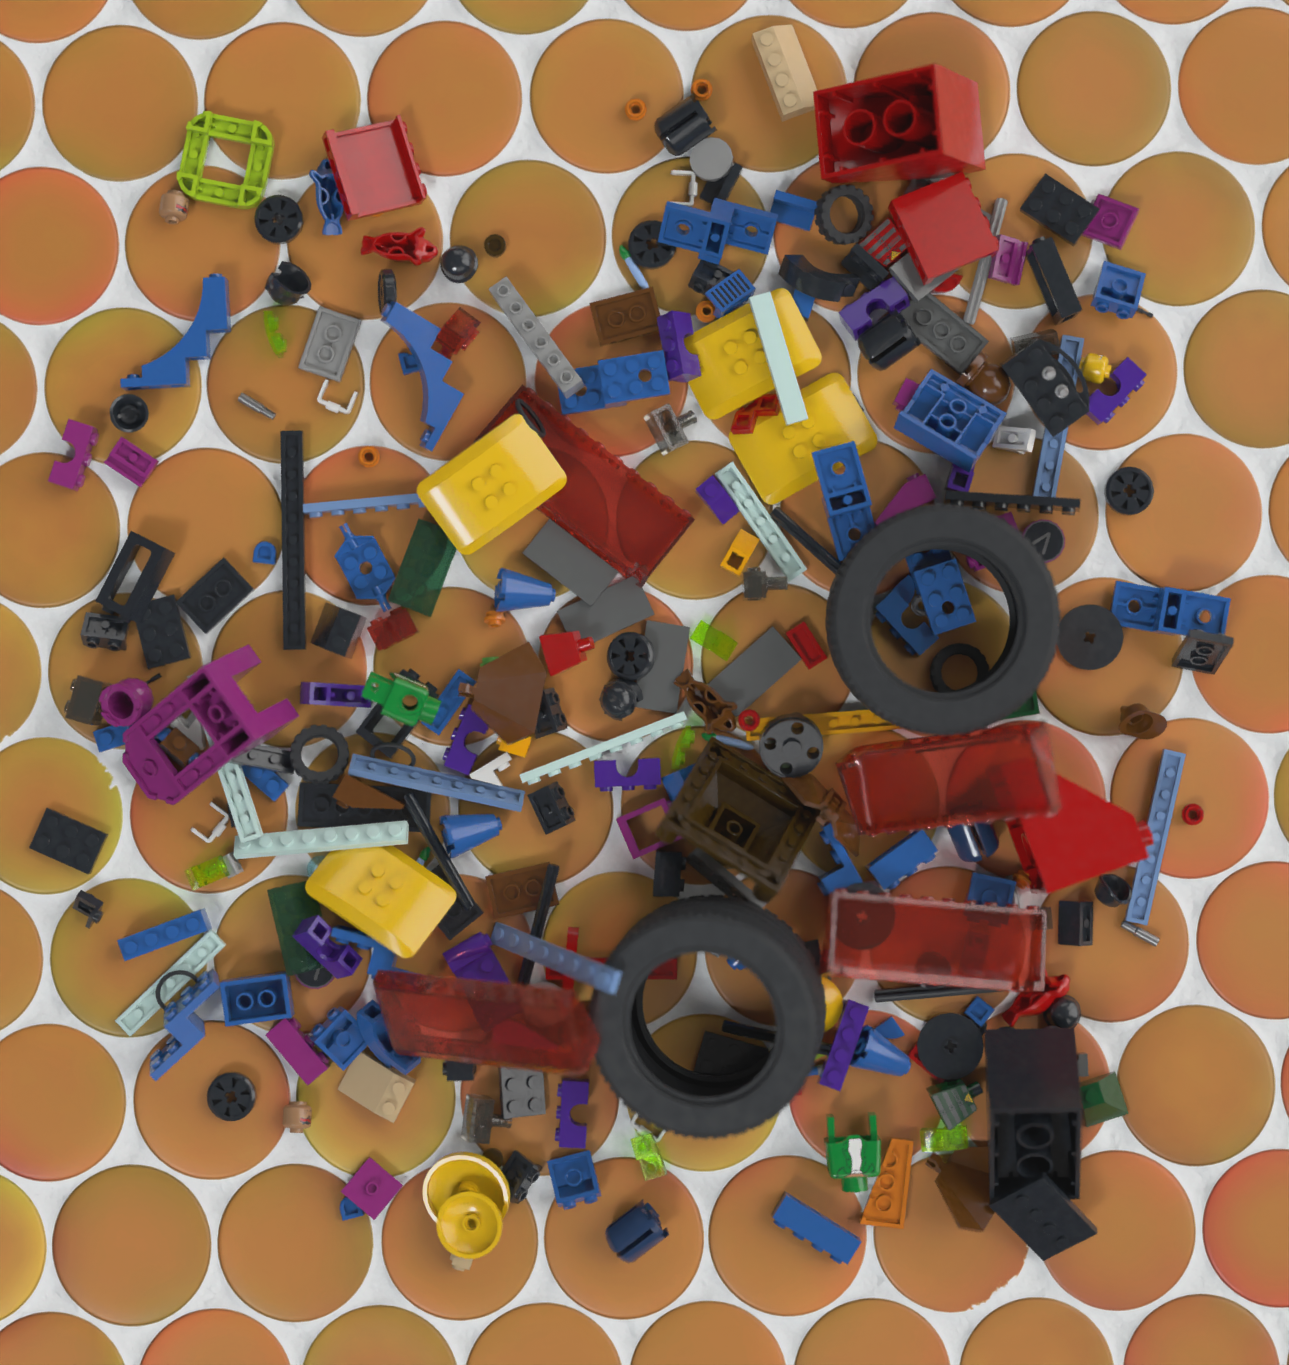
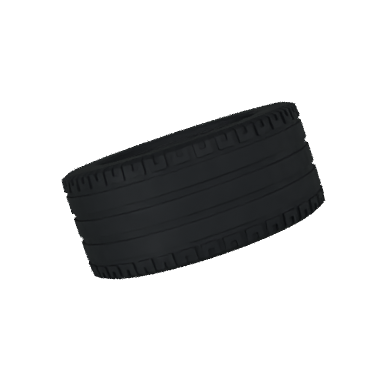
M934 504L900 512L882 521L866 533L849 551L836 572L829 591L825 619L827 643L833 663L850 692L867 709L899 727L929 735L965 734L989 727L1005 719L1012 712L1020 708L1037 690L1041 681L1045 678L1050 664H1052L1056 653V645L1059 641V624L1061 619L1058 593L1055 590V583L1051 572L1048 570L1047 564L1040 553L1036 551L1034 545L1020 531L1006 523L1003 519L986 511L964 505ZM926 550L955 551L978 561L998 581L1006 597L1009 609L1008 637L998 661L976 682L949 692H928L902 681L881 659L871 632L870 614L872 602L884 576L901 559Z
M709 894L707 897L698 895L690 896L687 899L681 898L655 909L652 913L639 920L626 933L603 964L622 972L615 994L605 992L596 987L593 988L589 1005L591 1009L588 1013V1028H591L589 1030L590 1045L594 1048L592 1053L596 1059L597 1066H600L599 1071L603 1075L604 1081L609 1083L610 1090L616 1094L617 1099L623 1101L622 1104L625 1107L627 1106L632 1113H637V1117L644 1119L646 1123H652L656 1128H661L665 1132L671 1131L674 1132V1135H682L686 1138L693 1136V1139H708L709 1137L718 1139L727 1138L729 1135H732V1137L737 1136L738 1134L746 1133L748 1129L754 1130L764 1125L766 1120L770 1121L791 1103L804 1086L813 1068L823 1038L826 1020V998L819 968L815 965V959L809 948L806 949L805 942L797 933L792 931L793 928L785 923L783 919L779 920L778 916L770 912V910H764L760 908V905L754 904L751 901L744 902L742 898H735L733 896L726 898L723 895ZM689 953H712L738 962L752 972L768 992L776 1015L777 1032L775 1045L764 1058L753 1066L728 1075L700 1074L676 1064L656 1045L645 1022L643 992L649 973L665 961Z

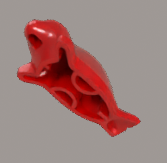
M419 227L411 233L389 232L375 238L364 235L361 255L375 252L393 261H411L414 265L418 266L422 263H428L438 255V249L430 241L424 239L426 229Z
M1040 968L1036 979L1019 993L1012 1006L1002 1014L1004 1021L1009 1027H1013L1019 1017L1035 1016L1044 1012L1052 1005L1056 998H1061L1068 993L1070 977L1067 974L1048 976L1047 970Z

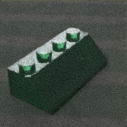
M418 518L388 601L429 617L433 614L457 550L440 526Z
M307 881L267 890L287 976L325 968L292 936L303 919L317 915L323 919L320 903L306 892L305 884Z

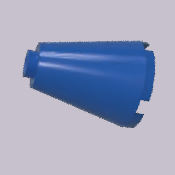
M506 568L498 570L496 579L501 580L495 586L494 607L497 612L544 607L554 602L556 590L552 589V584Z
M494 814L443 815L439 817L440 825L444 824L445 826L441 833L447 854H450V859L456 858L499 835V830H502L501 820L499 817L496 818Z
M865 1025L862 1027L850 1066L901 1077L909 1072L911 1062L909 1056L873 1027Z

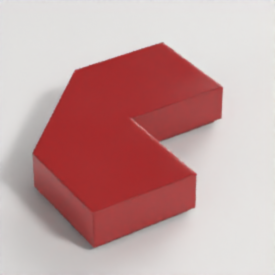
M765 394L755 399L745 409L742 407L735 413L730 429L732 434H753L758 416H778L780 403L777 394Z

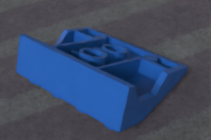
M931 369L918 386L906 408L900 411L894 428L970 473L1007 413Z

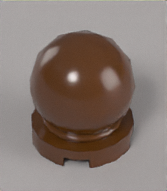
M981 351L971 363L973 369L969 373L964 371L955 383L967 388L968 391L996 406L1007 398L1011 387L1010 379L1005 370L999 365L987 364L985 360L988 358V355Z

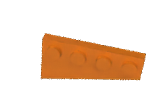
M891 1137L881 1163L880 1175L874 1181L859 1221L860 1224L904 1229L913 1140Z

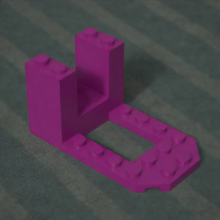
M249 644L202 666L123 733L125 752L122 754V762L147 798L164 800L167 804L171 805L179 803L232 759L273 738L299 717V714L287 698L257 713L239 688L237 682L261 663V660ZM190 708L215 744L178 773L154 737Z

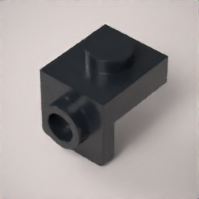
M80 890L76 895L73 909L88 916L85 927L90 929L94 923L98 924L104 914L101 911L104 902L95 898L92 894Z

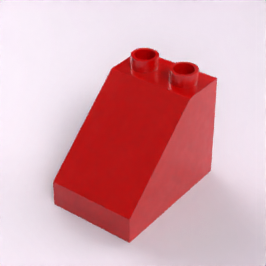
M932 63L813 91L821 180L830 183L939 179L950 177L962 171L964 174L986 170L978 83L943 66Z
M1028 757L1011 760L986 769L1024 873L1029 874V880L1032 882L1029 885L1032 894H1050L1149 858L1146 847L1153 845L1154 841L1145 820L1136 822L1134 815Z

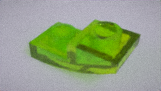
M264 311V325L268 341L278 358H283V352H287V339H284L281 333H275V330L279 329V318L275 317L273 311Z
M686 725L677 740L672 756L671 769H680V765H684L685 752H681V747L690 748V743H694L695 730H691L689 725Z
M957 1125L950 1131L946 1126L944 1128H921L920 1130L922 1152L952 1151L969 1147L967 1125Z
M652 1133L630 1139L635 1158L640 1162L645 1181L667 1175L663 1158Z

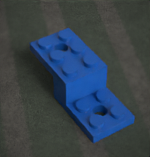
M714 198L710 212L667 201L658 242L717 258H722L726 244L768 255L778 214ZM685 224L689 227V230H682L678 225ZM753 226L757 229V232H750L747 230V227Z
M663 350L599 360L598 365L575 368L574 370L587 388V392L583 396L573 394L566 399L558 388L562 416L626 406L628 401L670 395ZM643 370L649 371L652 375L651 379L647 382L641 381L638 377L639 373Z
M855 441L811 453L823 494L821 500L838 561H843L859 540L875 527L870 509L872 502ZM837 462L842 463L845 466L844 473L840 475L835 474L832 469L833 464ZM852 528L860 531V538L856 541L851 540L848 536V532Z
M929 550L927 553L917 552L905 557L910 576L914 582L916 594L921 596L933 636L976 622L956 559L952 560L949 550ZM946 601L954 605V610L951 614H946L942 610V604Z
M1115 581L1110 611L1117 617L1121 627L1171 636H1186L1190 629H1201L1204 632L1213 634H1225L1231 598L1170 587L1155 588ZM1131 600L1139 603L1140 607L1136 613L1131 612L1128 608ZM1202 610H1206L1210 614V619L1207 623H1203L1199 619V613Z
M826 822L824 825H820L822 831L819 834L826 845L830 844L833 849L830 851V854L835 863H840L839 866L818 877L820 882L817 885L824 896H829L831 901L828 902V905L830 907L839 891L848 885L862 883L863 881L843 845L834 838L831 823Z
M339 924L333 927L331 936L336 937V942L343 944L354 942L357 943L358 948L365 950L374 948L367 974L372 975L371 979L380 982L388 979L393 981V985L405 988L407 985L413 986L414 991L424 994L435 988L436 978L396 968L398 956L361 930Z
M213 968L208 973L206 971L197 978V983L194 986L185 988L180 994L181 997L176 1002L172 1001L165 1007L164 1028L172 1036L168 1039L167 1045L162 1050L157 1049L150 1057V1076L155 1081L205 1037L204 1021L194 1011L220 988L219 975Z

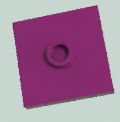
M1098 193L1093 205L1098 207L1100 211L1082 236L1122 250L1139 213V208Z
M369 1157L341 1192L375 1220L403 1185Z

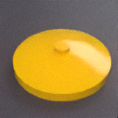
M472 1152L450 1153L435 1162L427 1173L423 1183V1200L429 1215L435 1222L442 1205L453 1195L464 1191L479 1192L489 1197L498 1207L502 1220L504 1219L510 1205L509 1185L502 1171L486 1157ZM470 1219V1224L472 1226H476V1221L474 1219Z

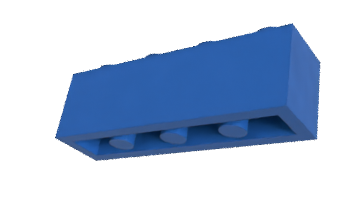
M204 908L117 940L124 961L208 931L212 929V926Z
M786 1191L771 1213L772 1218L775 1219L773 1222L783 1229L788 1227L793 1230L792 1234L802 1241L806 1238L812 1242L811 1246L819 1252L827 1251L831 1254L830 1258L839 1264L843 1261L848 1265L862 1242L860 1237Z

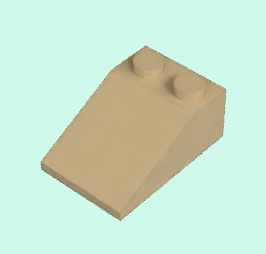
M361 1052L350 1064L338 1090L373 1113L394 1123L416 1079L408 1075L405 1076L392 1067L389 1069L381 1061Z

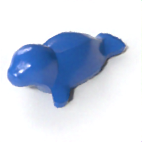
M325 158L317 167V171L310 170L309 176L315 182L317 206L325 220L322 234L342 235L343 231L339 220L344 212V208L329 160Z

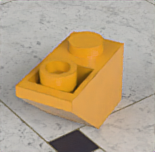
M740 529L720 568L739 578L760 539Z
M498 736L496 744L500 745L498 750L526 758L532 736L507 745Z

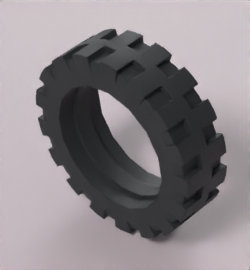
M840 185L822 193V198L818 199L816 203L818 206L814 210V215H816L815 224L819 227V233L825 236L824 239L829 242L832 241L836 245L856 243L867 235L866 232L870 231L872 227L870 224L874 219V215H872L871 210H873V206L869 203L870 199L867 195L863 194V190L860 188L856 189L853 185ZM841 196L850 199L856 206L858 213L857 223L849 233H841L836 230L830 218L831 206Z
M963 643L951 644L941 649L934 656L930 665V680L934 689L937 692L954 691L943 681L941 670L947 658L956 654L966 655L974 661L978 673L976 681L989 671V664H987L984 654L976 647Z
M321 724V726L311 725L310 728H304L299 735L295 736L291 744L290 759L292 768H294L298 776L302 777V780L312 782L314 785H318V783H323L324 785L332 780L335 781L344 773L348 765V743L345 741L344 736L333 727L330 728L327 725ZM325 738L335 744L338 750V759L331 769L317 772L305 766L301 758L303 746L309 740Z

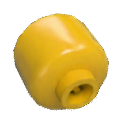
M1088 353L1086 357L1082 356L1079 368L1085 381L1101 384L1105 378L1110 377L1112 365H1108L1109 360L1106 356Z

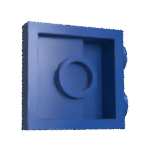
M1104 261L1090 306H1094L1101 313L1108 311L1116 313V316L1120 319L1133 318L1138 308L1146 273Z
M972 872L962 915L967 916L966 920L979 923L980 919L987 920L990 926L1001 928V924L1007 925L1016 881Z
M339 1006L338 1008H332L327 1013L326 1017L328 1019L322 1025L319 1023L311 1030L312 1036L309 1039L344 1071L368 1045L362 1037L356 1019L346 1009Z
M590 1150L547 1161L556 1202L559 1207L563 1206L564 1210L576 1207L577 1202L584 1201L585 1204H590L598 1201L597 1197L602 1196Z

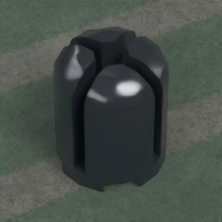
M694 94L657 118L654 123L655 133L667 151L672 155H682L717 131L715 126L713 128L709 126L712 122L699 101L693 102V99L696 98Z
M896 308L862 332L858 338V347L865 359L869 360L868 362L873 368L879 371L888 369L922 343L919 338L914 336L910 324L901 313H898Z

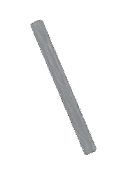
M1003 198L996 199L990 219V231L993 236L999 235L1008 201ZM991 255L980 259L963 318L964 322L969 325H973L976 321L991 265Z

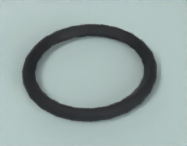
M516 399V409L523 416L527 425L540 438L545 437V428L536 413L525 401ZM521 405L527 410V412H528V413L531 415V417L534 419V421H535V423L537 424L539 430H538V429L531 423V421L528 419V417H527L526 414L524 413V411H523Z
M393 742L379 743L370 751V757L375 758V751L381 747L398 748L410 755L412 761L408 766L414 767L416 763L414 753L401 744Z
M176 970L162 977L155 993L157 1003L163 1010L166 1007L160 997L163 983L174 975H186L197 983V977L193 973Z

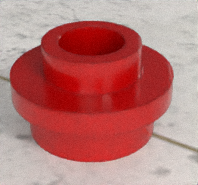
M752 709L742 711L738 717L739 726L745 731L755 730L760 724L759 714ZM747 716L753 718V723L750 725L745 723Z
M1191 803L1182 809L1181 817L1188 825H1198L1203 820L1204 812L1199 805ZM1191 810L1195 811L1196 813L1195 817L1192 819L1189 817V812Z

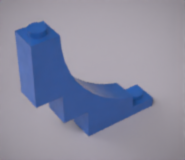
M215 273L203 278L200 306L188 332L166 354L150 363L142 365V378L138 374L127 375V378L120 379L122 389L126 391L190 387L189 361L211 360L210 334L231 332L229 282L225 276L222 277V274Z
M391 301L390 304L387 303L382 309L380 321L400 336L417 363L423 389L420 421L430 426L429 429H425L420 437L422 442L419 446L433 451L464 394L442 381L453 361L431 349L441 328L398 302Z

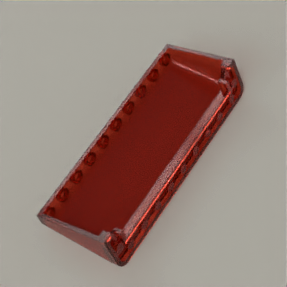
M522 384L474 442L510 416L519 414L515 406L516 399L525 401L536 413L545 428L546 435L541 440L567 476L565 486L536 509L612 566L625 579L633 576L639 581L636 585L642 588L690 528L695 519L689 511L678 507L671 497L664 496L659 492L653 483L641 478L638 471L627 467L619 456L608 452L601 442H595L584 429L572 424L569 417L558 413L550 402L543 401L532 388H526ZM521 405V407H522L524 413L526 414V416L528 417V419H529V420L531 421V423L539 430V428H538L537 424L535 423L534 419H533V418L531 417V415L527 412V410Z
M1044 720L983 728L965 734L932 735L861 745L851 749L835 763L858 835L872 837L885 832L890 835L903 830L906 832H913L921 828L932 830L938 826L951 828L957 824L969 826L982 821L984 824H988L1003 819V821H1011L1018 817L1030 819L1036 815L1050 817L1055 815L1060 809L1049 730Z
M835 888L834 892L829 894L819 976L1019 993L1044 991L1047 911L1040 910L1039 906H1026V909H1021L1018 904H1005V907H998L996 902H984V905H976L975 900H963V903H955L953 898H942V901H934V897L920 896V899H912V895L899 894L898 898L891 897V893L878 892L876 896L869 895L870 891L856 890V894L848 893V889Z
M378 970L373 979V986L391 1046L399 1055L580 1076L588 1071L601 1041L575 990Z

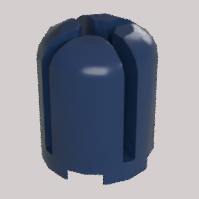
M978 800L980 804L972 806L968 802L951 809V815L948 817L942 816L957 854L965 862H978L982 860L970 827L981 852L987 858L993 855L999 848V839L983 800Z
M642 1199L609 1224L606 1228L605 1236L609 1247L616 1253L617 1257L624 1262L632 1263L669 1236V1231L667 1227L662 1229L658 1218L660 1216L648 1202L644 1205Z

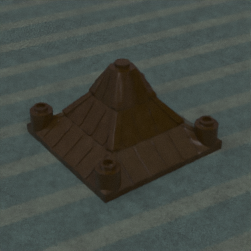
M711 736L674 801L656 828V835L664 843H673L678 836L685 838L696 847L703 849L724 868L735 869L743 876L755 882L756 884L752 889L753 896L762 903H768L781 890L821 810L803 805L781 778Z

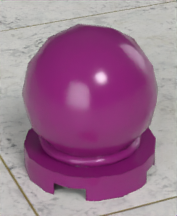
M138 678L120 680L118 683L112 684L102 691L99 698L103 710L101 715L109 724L115 727L130 726L152 709L154 703L153 692L146 682Z

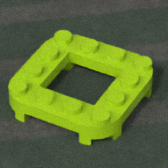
M203 111V113L188 121L179 172L177 171V180L182 191L189 198L201 202L237 209L258 207L265 196L275 147L273 136L268 128L257 120L248 121L213 114L212 111ZM210 137L251 145L243 184L236 185L202 178Z

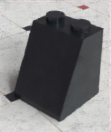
M326 602L310 643L351 659L367 618Z

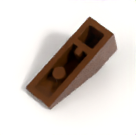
M348 773L344 775L333 795V798L337 799L336 804L346 809L349 806L352 808L404 809L405 807L404 803L356 777L348 775Z

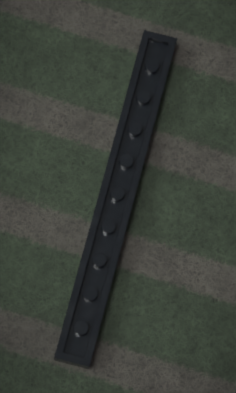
M280 431L283 650H306L305 514L303 513L304 432Z

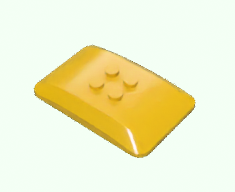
M778 288L771 291V295L797 378L819 366L822 361V355L792 295L785 288ZM750 303L697 330L693 335L684 338V345L687 351L698 355L701 376L689 381L688 384L707 418L712 420L719 419L775 389Z
M830 373L800 390L808 415L807 420L786 425L780 407L778 416H758L753 434H732L730 431L729 442L764 503L768 505L777 504L818 481L811 455L812 452L855 441L858 455L861 457L876 447L877 436L842 375ZM840 462L833 464V472L844 465Z
M514 414L423 479L417 486V495L461 554L470 555L562 489L566 484L567 476L538 434L527 425L523 416Z
M393 845L330 851L305 884V889L309 896L403 959L412 958L418 952L456 901V892L452 886Z

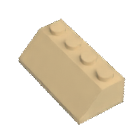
M793 25L771 26L753 33L751 41L782 122L815 110L813 91H817Z

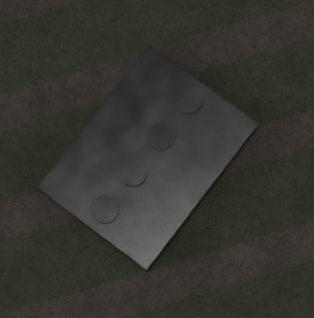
M1044 1172L989 1200V1207L1042 1261L1097 1234V1227Z

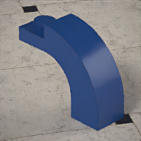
M372 999L357 1012V1022L362 1037L370 1050L386 1067L390 1069L393 1066L406 1076L421 1063V1057L405 1046L393 1033L389 1025L388 1011Z

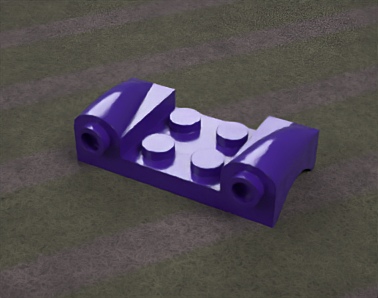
M480 931L442 954L470 1001L480 1024L488 1032L505 1019L524 1011L525 1008L522 1003L525 1001L521 993L514 990L491 948L493 943L487 933L484 934Z

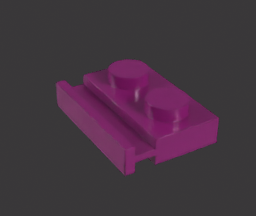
M1002 234L997 235L999 251L991 260L988 278L1003 283H1010L1014 286L1020 285L1028 242H1022Z
M121 436L104 463L142 488L144 482L151 475L159 461Z

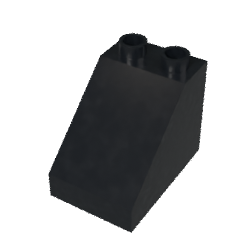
M1006 1026L998 1029H985V1083L990 1199L1042 1172L1069 1199H1080L1082 1099L1074 1028L1046 1026L1042 1029H1015Z

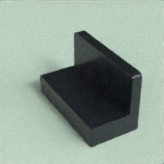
M735 163L729 174L724 178L722 177L714 182L707 181L700 194V199L711 205L714 198L727 201L743 167Z
M1059 901L1058 944L1071 946L1093 945V901Z

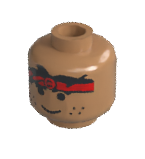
M168 190L167 193L161 196L159 214L165 219L166 223L178 224V222L184 221L187 218L188 198L185 197L183 192L178 190Z
M289 1101V1105L284 1106L282 1124L285 1128H290V1133H303V1129L311 1126L312 1108L307 1105V1102Z

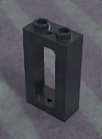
M1043 236L1033 240V244L1029 245L1025 256L1056 326L1075 318L1083 309L1053 238L1045 239Z
M131 531L95 602L103 605L101 609L112 615L114 612L118 613V618L129 624L131 621L140 623L175 552ZM140 546H143L151 551V555L127 603L121 605L113 600Z
M411 668L408 671L402 669L399 673L424 684L419 680L420 675ZM427 681L424 685L429 688V696L438 699L440 696L436 693L438 688ZM378 703L356 730L357 734L373 746L385 742L374 734V728L384 716L381 714L383 705ZM418 720L415 726L404 724L391 742L403 745L420 721ZM381 747L378 749L389 758H393L399 751L398 748Z

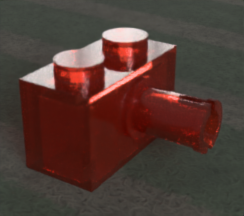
M459 307L436 336L435 341L442 345L438 353L450 360L453 354L457 355L461 349L465 351L479 334L477 328L481 322Z
M400 606L389 612L391 616L385 619L378 617L370 622L371 626L367 627V630L379 652L420 632L407 608L402 609Z

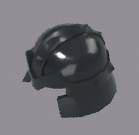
M282 261L278 267L281 273L272 272L265 285V289L270 297L281 305L295 304L311 290V281L308 275L297 265Z
M614 678L604 685L599 701L604 714H607L614 720L622 721V718L634 712L636 703L643 700V695L636 682Z

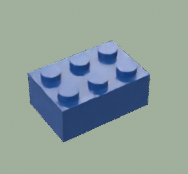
M917 828L865 867L882 889L885 890L887 888L891 890L900 884L899 879L904 875L909 877L918 870L917 866L922 862L927 864L936 857L935 853L938 849L924 830Z
M289 971L223 979L220 982L225 1027L292 1018L295 1014Z

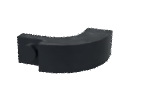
M784 255L778 273L786 283L808 296L832 302H839L841 297H853L860 280L857 274H836L820 270L813 266L804 255Z

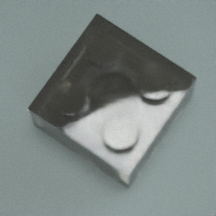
M77 675V679H73L70 691H72L71 699L67 700L65 704V718L89 725H101L103 718L101 712L103 710L99 698L102 691L113 683Z

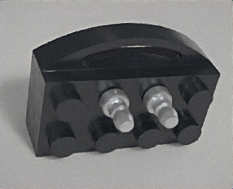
M1035 338L1000 364L1052 437H1055L1089 412V393L1085 378L1075 361L1058 346L1043 339ZM1052 351L1060 353L1073 366L1081 381L1082 392H1077L1071 375L1058 360L1051 356Z

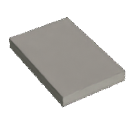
M319 306L298 368L340 383L361 320Z

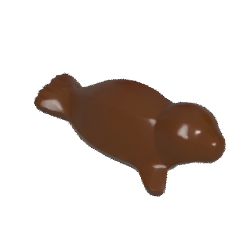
M689 669L683 671L681 676L675 679L674 685L684 690L689 706L704 721L707 734H712L714 728L727 732H733L736 729L735 716L732 713L738 707L735 702L725 701L712 687L694 680Z

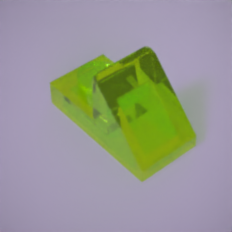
M702 620L690 637L692 641L726 662L738 644L728 635L718 631Z
M222 855L185 870L192 891L230 875Z

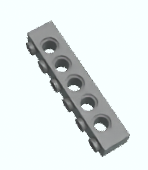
M507 276L489 288L494 300L566 399L584 387L582 379Z

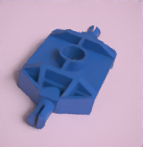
M348 523L339 526L345 541L334 557L346 576L356 599L378 601L383 613L387 609H392L386 599V594L396 581V577L375 537L355 536V534H352ZM364 562H369L372 565V571L369 574H362L360 566Z

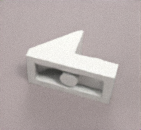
M999 426L995 432L992 447L1019 454L1032 452L1037 431L1029 428Z
M179 716L170 724L172 728H178L192 740L200 750L206 747L205 731L198 719L190 727L188 726L190 722L183 716Z
M506 752L471 773L470 777L475 780L503 786L494 770L498 769L501 772L509 767V761L512 760V757Z

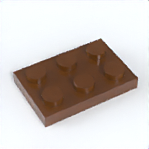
M653 287L589 303L600 347L659 332L657 317L660 316Z
M550 862L485 876L495 919L536 910L547 866ZM556 886L554 888L550 907L559 905Z

